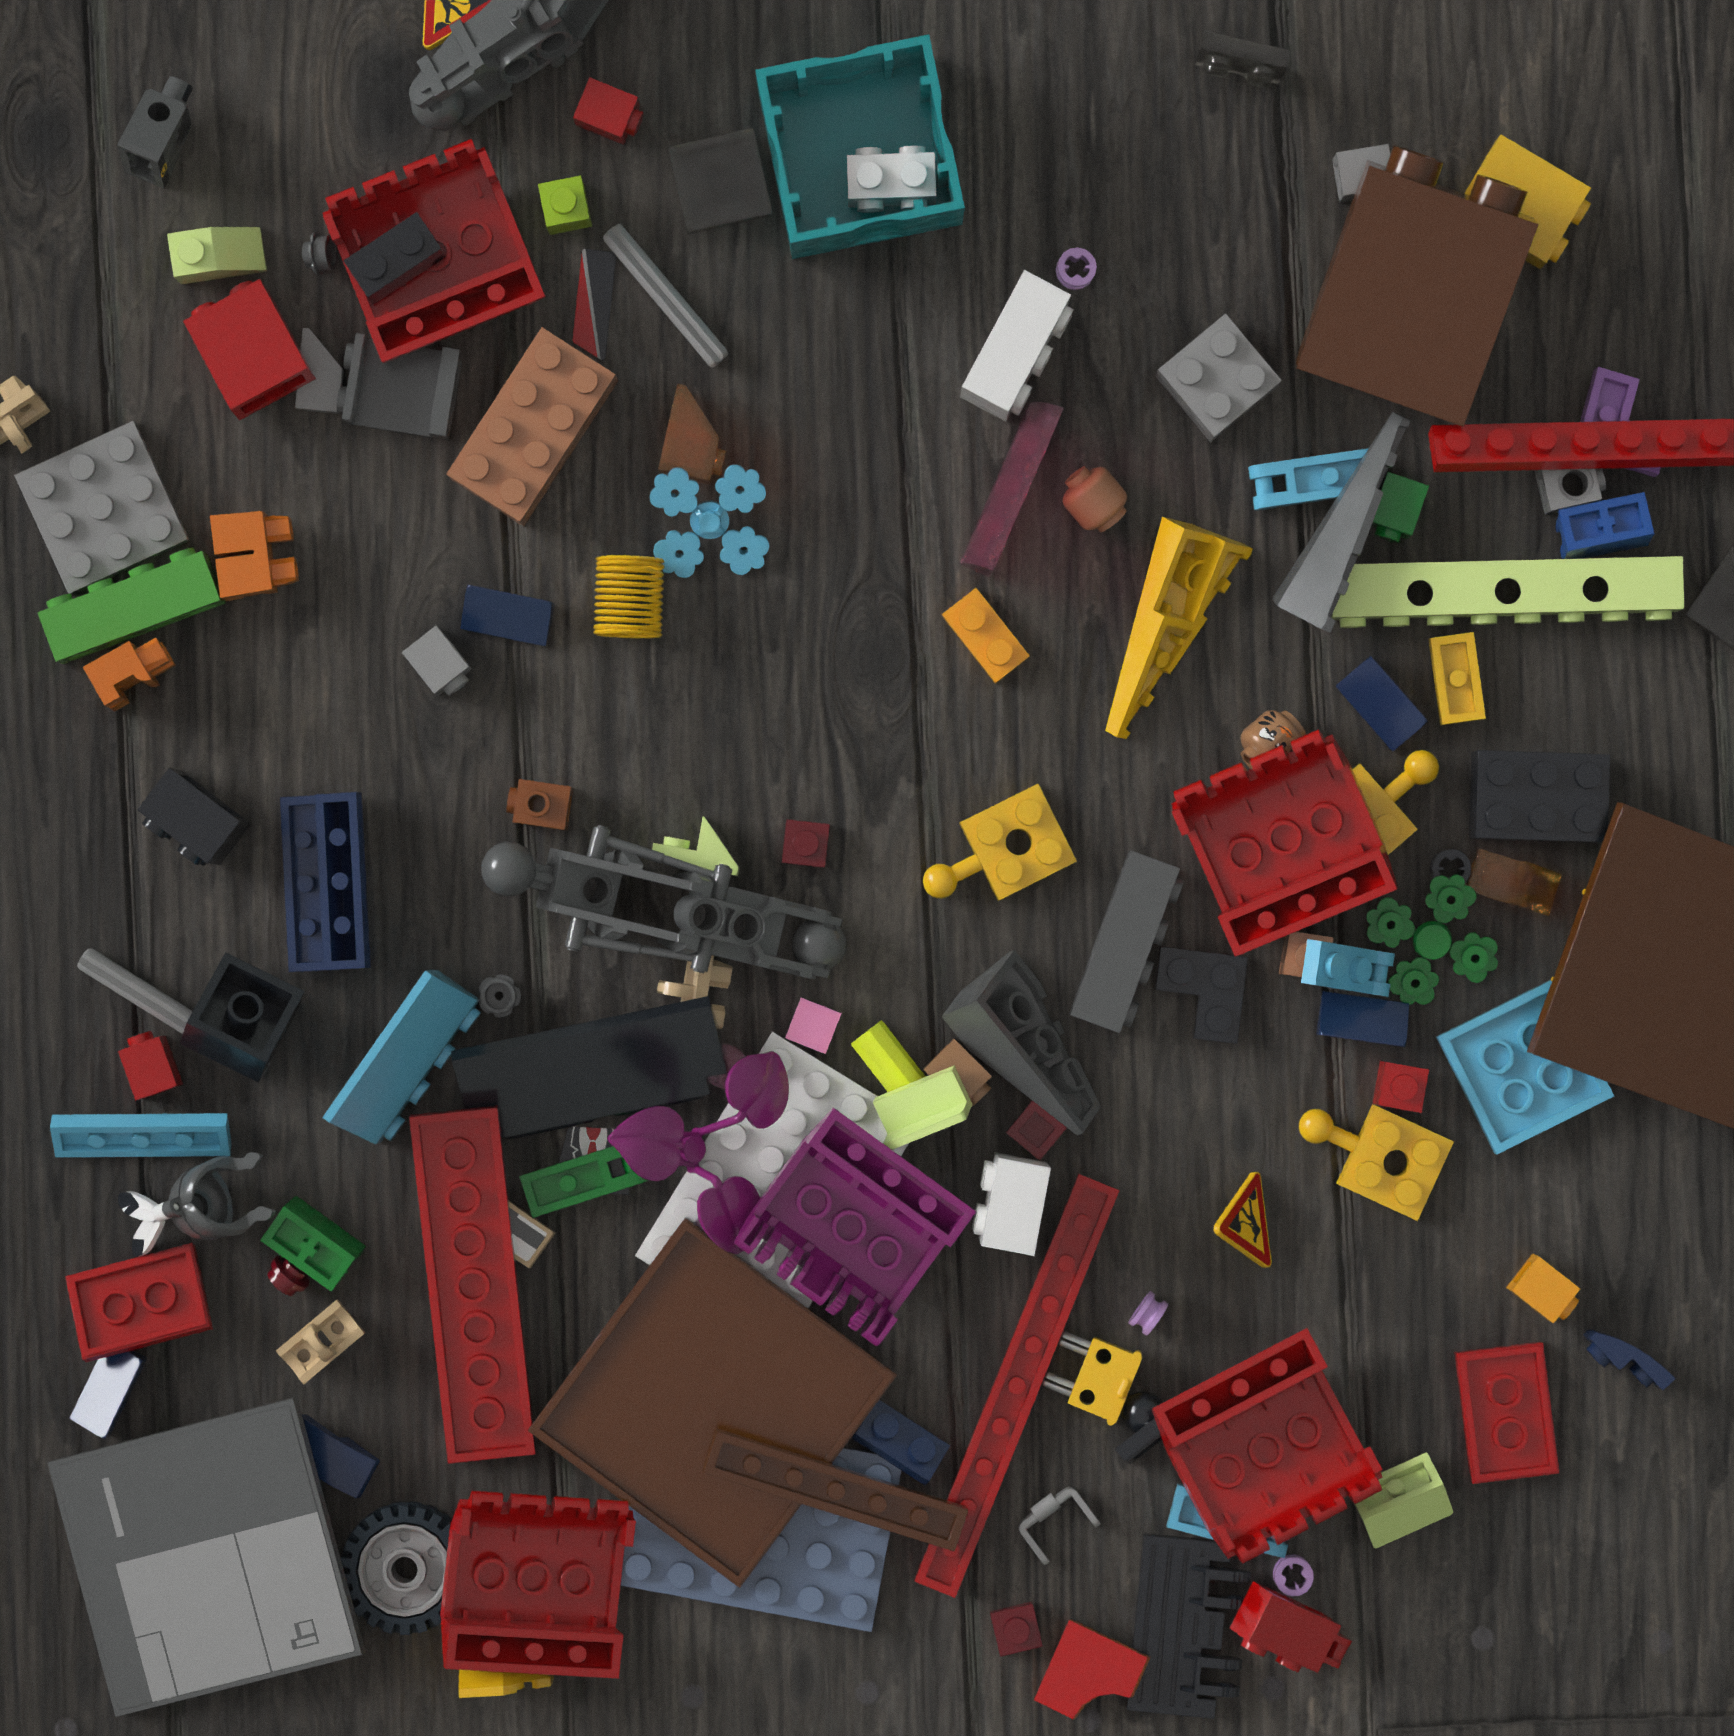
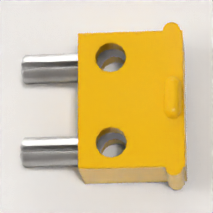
M1065 1331L1061 1337L1085 1346L1089 1350L1060 1339V1346L1086 1356L1075 1383L1050 1372L1045 1375V1378L1072 1388V1391L1047 1380H1043V1386L1068 1396V1404L1107 1419V1424L1110 1426L1117 1423L1143 1358L1142 1352L1140 1350L1135 1352L1129 1351L1095 1336L1092 1342ZM1100 1349H1107L1111 1353V1360L1108 1362L1100 1361L1097 1356ZM1091 1390L1095 1395V1400L1091 1403L1084 1402L1081 1398V1392Z

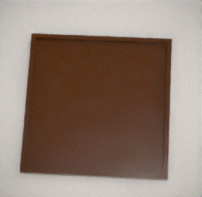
M1617 802L1527 1052L1734 1129V846L1627 804Z
M685 1217L528 1431L620 1500L628 1501L632 1509L740 1588L802 1504L704 1474L703 1467L716 1428L832 1464L896 1378L897 1373L739 1256L718 1247L704 1230Z

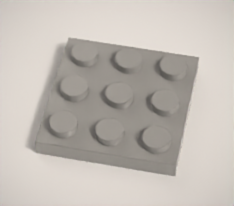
M135 421L122 425L14 475L68 594L78 593L93 583L113 577L190 541Z

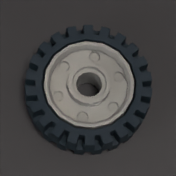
M402 1501L373 1511L354 1528L344 1546L341 1561L355 1613L359 1617L365 1618L367 1624L374 1628L377 1626L383 1629V1632L390 1634L395 1632L400 1633V1635H410L416 1632L422 1633L441 1624V1603L452 1518L446 1513H441L434 1506L423 1505L421 1502ZM402 1557L412 1559L417 1565V1575L409 1579L401 1577L395 1569L396 1560Z

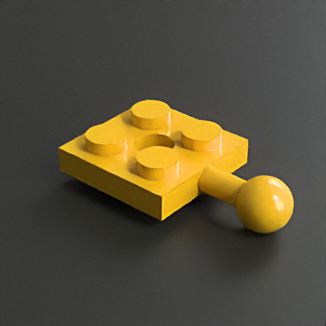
M1418 750L1411 753L1405 761L1404 772L1384 789L1380 787L1360 763L1352 769L1383 838L1388 855L1418 830L1394 802L1415 784L1425 785L1437 777L1439 763L1437 758L1429 751Z
M1036 784L961 821L959 824L974 855L951 867L945 864L932 865L924 873L923 886L930 896L939 899L946 898L955 891L958 881L983 870L999 901L1077 862L1039 784ZM1022 830L1029 836L1030 847L1025 854L1016 855L1008 850L1006 837L1011 831Z
M1373 1104L1358 1136L1338 1126H1334L1331 1116L1321 1109H1311L1305 1112L1299 1121L1300 1134L1306 1141L1313 1144L1329 1141L1350 1151L1336 1184L1418 1221L1454 1143L1450 1139ZM1393 1150H1400L1406 1157V1167L1397 1175L1388 1174L1384 1168V1158Z

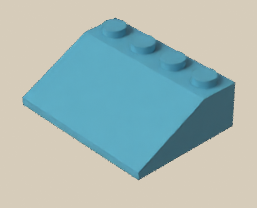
M425 970L322 1118L373 1144L381 1143L384 1138L391 1142L406 1121L400 1116L409 1101L415 1106L418 1104L431 1085L425 1080L434 1066L441 1070L451 1057V1051L456 1049L450 1043L458 1031L461 1030L466 1034L479 1017L481 1012L475 1008L479 999L439 970Z

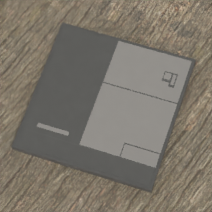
M297 1396L47 1462L115 1717L359 1656L366 1652Z

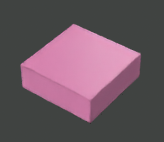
M801 997L785 1038L826 1054L842 1013Z

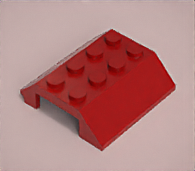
M472 139L444 149L443 151L448 161L440 165L436 154H432L402 166L407 179L399 181L395 170L363 182L362 186L366 193L365 196L359 198L353 186L325 198L329 210L322 213L332 241L338 248L342 261L416 212L446 255L445 258L374 305L343 261L382 363L546 298L485 147L476 150Z
M1319 729L1290 741L1293 749L1290 753H1287L1283 745L1250 758L1253 769L1247 771L1241 762L1210 775L1212 786L1208 788L1201 779L1173 791L1176 799L1175 802L1171 803L1173 817L1181 835L1188 834L1221 909L1218 919L1235 957L1398 889L1385 843L1352 767L1334 736L1330 735L1324 738Z
M1308 1328L1152 1408L1165 1450L1207 1531L1228 1559L1236 1555L1242 1564L1270 1550L1267 1538L1272 1537L1275 1543L1280 1545L1308 1530L1309 1527L1305 1518L1310 1516L1317 1525L1346 1510L1345 1497L1349 1496L1352 1502L1357 1504L1382 1491L1378 1480L1383 1478L1381 1474L1383 1469L1371 1447L1369 1446L1364 1449L1322 1371L1328 1366Z
M471 1491L469 1499H460L449 1530L440 1613L444 1668L619 1679L624 1636L616 1628L624 1549L625 1547H633L636 1526L633 1510H629L628 1501L597 1499L594 1508H590L589 1498L554 1496L551 1505H547L545 1495L511 1493L508 1502H503V1493Z

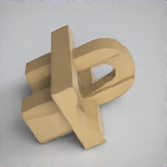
M12 376L0 384V394L4 399L0 404V445L10 440L14 446L18 447L22 454L32 447L24 429L51 411L30 385L26 386L16 376Z
M712 955L708 972L699 973L693 971L690 968L692 962L687 961L684 983L659 980L657 993L681 997V1002L708 996L709 986L728 989L733 968L730 965L713 960L714 956ZM712 1004L718 1027L722 1029L725 1018V1006Z
M337 1299L279 1347L276 1352L291 1367L299 1380L305 1384L366 1332ZM319 1331H322L332 1344L330 1346L324 1345L318 1338Z

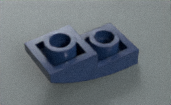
M1588 1329L1583 1334L1591 1343L1586 1350L1603 1368L1610 1363L1616 1369L1621 1370L1627 1363L1632 1361L1634 1364L1629 1368L1630 1372L1646 1388L1653 1383L1657 1388L1664 1390L1676 1379L1652 1357L1619 1338L1592 1329Z
M302 1414L319 1479L354 1498H361L380 1460L349 1437L339 1438L309 1415Z

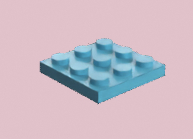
M1551 980L1436 1036L1496 1155L1614 1097L1608 1082L1527 1052L1550 989Z

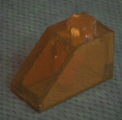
M677 384L658 470L660 474L668 475L669 471L673 468H683L687 471L689 480L692 479L711 485L713 474L722 475L726 450L719 449L721 442L718 435L687 386Z

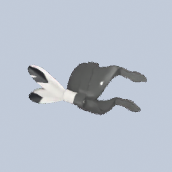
M251 1152L246 1154L244 1158L219 1156L191 1167L181 1174L174 1183L168 1201L160 1204L134 1191L120 1193L118 1195V1203L123 1212L136 1219L143 1220L133 1237L132 1252L134 1256H144L151 1251L164 1227L165 1220L170 1218L181 1232L191 1238L200 1240H216L240 1235L255 1222L266 1221L272 1218L276 1210L267 1206H259L242 1218L232 1222V1199L226 1183L218 1173L230 1170L253 1169L260 1163L263 1155Z

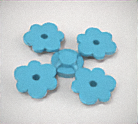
M730 465L725 470L724 478L718 479L715 484L716 491L720 493L719 503L708 500L698 505L695 495L699 491V484L695 480H689V475L685 469L673 468L669 471L668 475L658 474L655 477V488L650 492L651 504L657 508H664L665 514L671 517L676 516L679 511L691 513L690 525L695 532H686L681 535L680 532L671 530L667 533L666 540H660L654 545V556L665 561L663 563L665 567L662 570L664 573H672L674 571L681 578L690 577L694 573L695 565L701 564L704 559V554L699 549L700 538L698 536L705 539H715L723 535L722 545L724 548L720 551V559L724 563H730L731 570L737 575L748 573L751 567L759 569L764 565L763 555L769 550V541L766 537L755 535L754 529L749 526L743 527L740 532L737 530L726 531L729 526L727 511H733L738 508L741 512L748 513L753 509V503L763 501L766 496L765 486L758 482L759 473L756 470L749 469L745 471L740 465ZM742 486L743 489L739 490L737 487ZM676 489L679 492L673 493L672 490ZM741 547H746L747 549H746V550H741L740 548H741ZM681 550L683 552L679 554L676 551Z

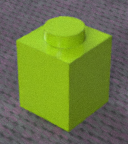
M581 175L538 184L545 223L550 235L593 227Z

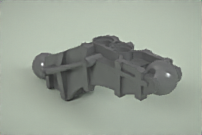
M491 0L467 22L463 23L461 19L457 20L449 26L452 33L433 57L430 58L426 54L416 61L421 72L413 80L409 88L410 104L415 119L420 125L432 130L446 132L460 122L466 127L475 121V117L498 101H504L512 96V84L529 78L548 64L553 68L562 66L565 56L567 58L578 51V47L584 44L582 40L609 0Z
M601 825L593 827L587 856L550 848L547 862L542 864L535 862L533 855L524 845L513 841H504L489 849L481 862L483 880L492 892L502 897H513L523 893L528 888L540 890L536 903L537 908L572 916L564 946L568 950L576 952L582 950V946L586 945L634 954L641 953L692 962L690 968L699 973L708 972L711 956L714 955L815 980L816 976L829 979L830 969L841 963L847 951V939L841 929L843 919L831 916V911L730 887L729 882L733 869L728 865H715L714 871L664 855V853L610 836L611 830ZM607 847L616 849L615 851L605 853ZM638 857L659 864L663 863L687 872L674 873L673 877L646 871L643 870L644 865ZM622 874L689 890V895L682 897L674 908V920L680 928L679 933L612 917ZM593 878L597 884V891L591 899L587 900L583 893V887L589 879ZM703 905L706 917L701 925L696 926L693 921V914L698 906ZM786 914L808 919L798 926L792 937V952L798 962L776 957ZM740 915H743L746 920V927L739 936H736L733 929L734 922ZM587 927H588L596 936L587 935V934H586ZM629 930L658 937L657 941L668 949L617 939L627 935Z

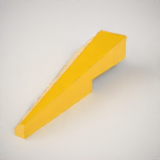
M1162 517L1105 731L1118 738H1128L1130 732L1126 729L1141 706L1148 707L1155 697L1150 693L1163 673L1171 674L1206 622L1207 618L1203 615L1218 592L1225 593L1231 585V582L1227 579L1240 559L1248 560L1253 548L1196 525Z

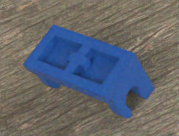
M1645 492L1558 509L1556 532L1561 534L1562 546L1560 553L1562 559H1584L1649 545L1654 536Z

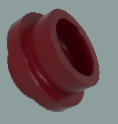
M276 1256L272 1260L271 1269L268 1271L267 1276L274 1287L288 1296H294L297 1292H303L309 1286L307 1274L284 1257Z

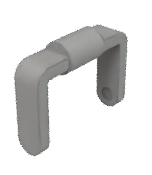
M1066 1487L1055 1496L1050 1493L1030 1508L1032 1513L1019 1523L1021 1535L1044 1566L1050 1561L1027 1529L1037 1521L1042 1522L1061 1508L1060 1504L1071 1496L1074 1498L1095 1528L1101 1524L1073 1487Z

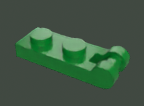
M613 1146L519 1176L532 1218L649 1181L638 1176ZM620 1158L625 1174L613 1178L608 1162Z

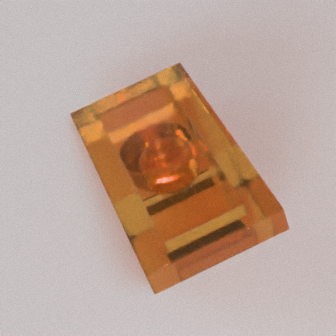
M1477 849L1466 885L1471 886L1477 895L1549 916L1562 875L1528 861L1521 862L1483 849Z

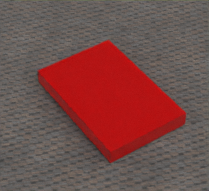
M193 1243L65 1276L80 1352L84 1362L98 1360L213 1329L197 1251Z
M1543 1342L1454 1352L1471 1483L1478 1484L1559 1474Z

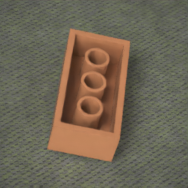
M541 327L446 475L452 481L524 527L618 382L616 374Z

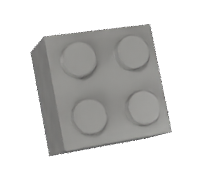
M1226 313L1160 367L1155 375L1210 443L1276 389L1282 381Z

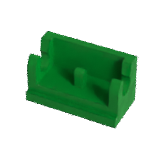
M294 1196L282 1208L260 1240L331 1292L346 1276L351 1265L366 1248V1245L298 1196Z

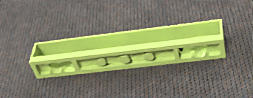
M1683 556L1354 564L1347 580L1350 583L1344 596L1340 595L1331 618L1340 620V628L1366 627V619H1383L1384 627L1410 626V618H1427V626L1453 625V617H1471V625L1497 624V616H1514L1515 624L1541 623V615H1558L1559 623L1584 622V614H1602L1603 622L1628 621V613H1645L1647 621L1672 620V612L1684 609ZM1598 576L1606 581L1608 594L1604 600L1592 602L1584 596L1583 584L1589 577ZM1510 578L1519 584L1521 593L1515 603L1504 604L1497 599L1495 587L1500 580ZM1414 581H1425L1432 588L1433 597L1425 606H1416L1408 599L1407 590Z

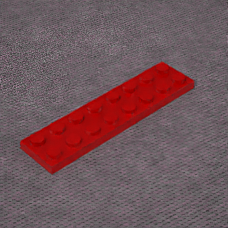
M498 1106L410 1115L409 1121L448 1464L535 1455V1436L528 1431L533 1424Z

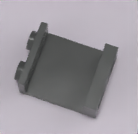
M356 333L354 344L347 343L345 350L344 369H349L350 372L347 387L340 386L337 412L343 413L342 420L349 425L450 441L464 355L460 349L442 347L441 351L420 348L382 363L373 339H368L365 334Z

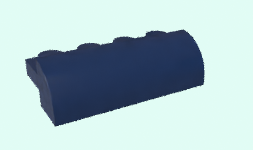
M362 792L280 797L289 972L371 968Z

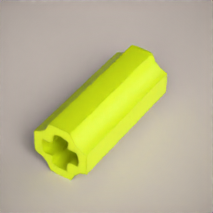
M882 1020L851 1043L852 1047L887 1092L926 1077Z

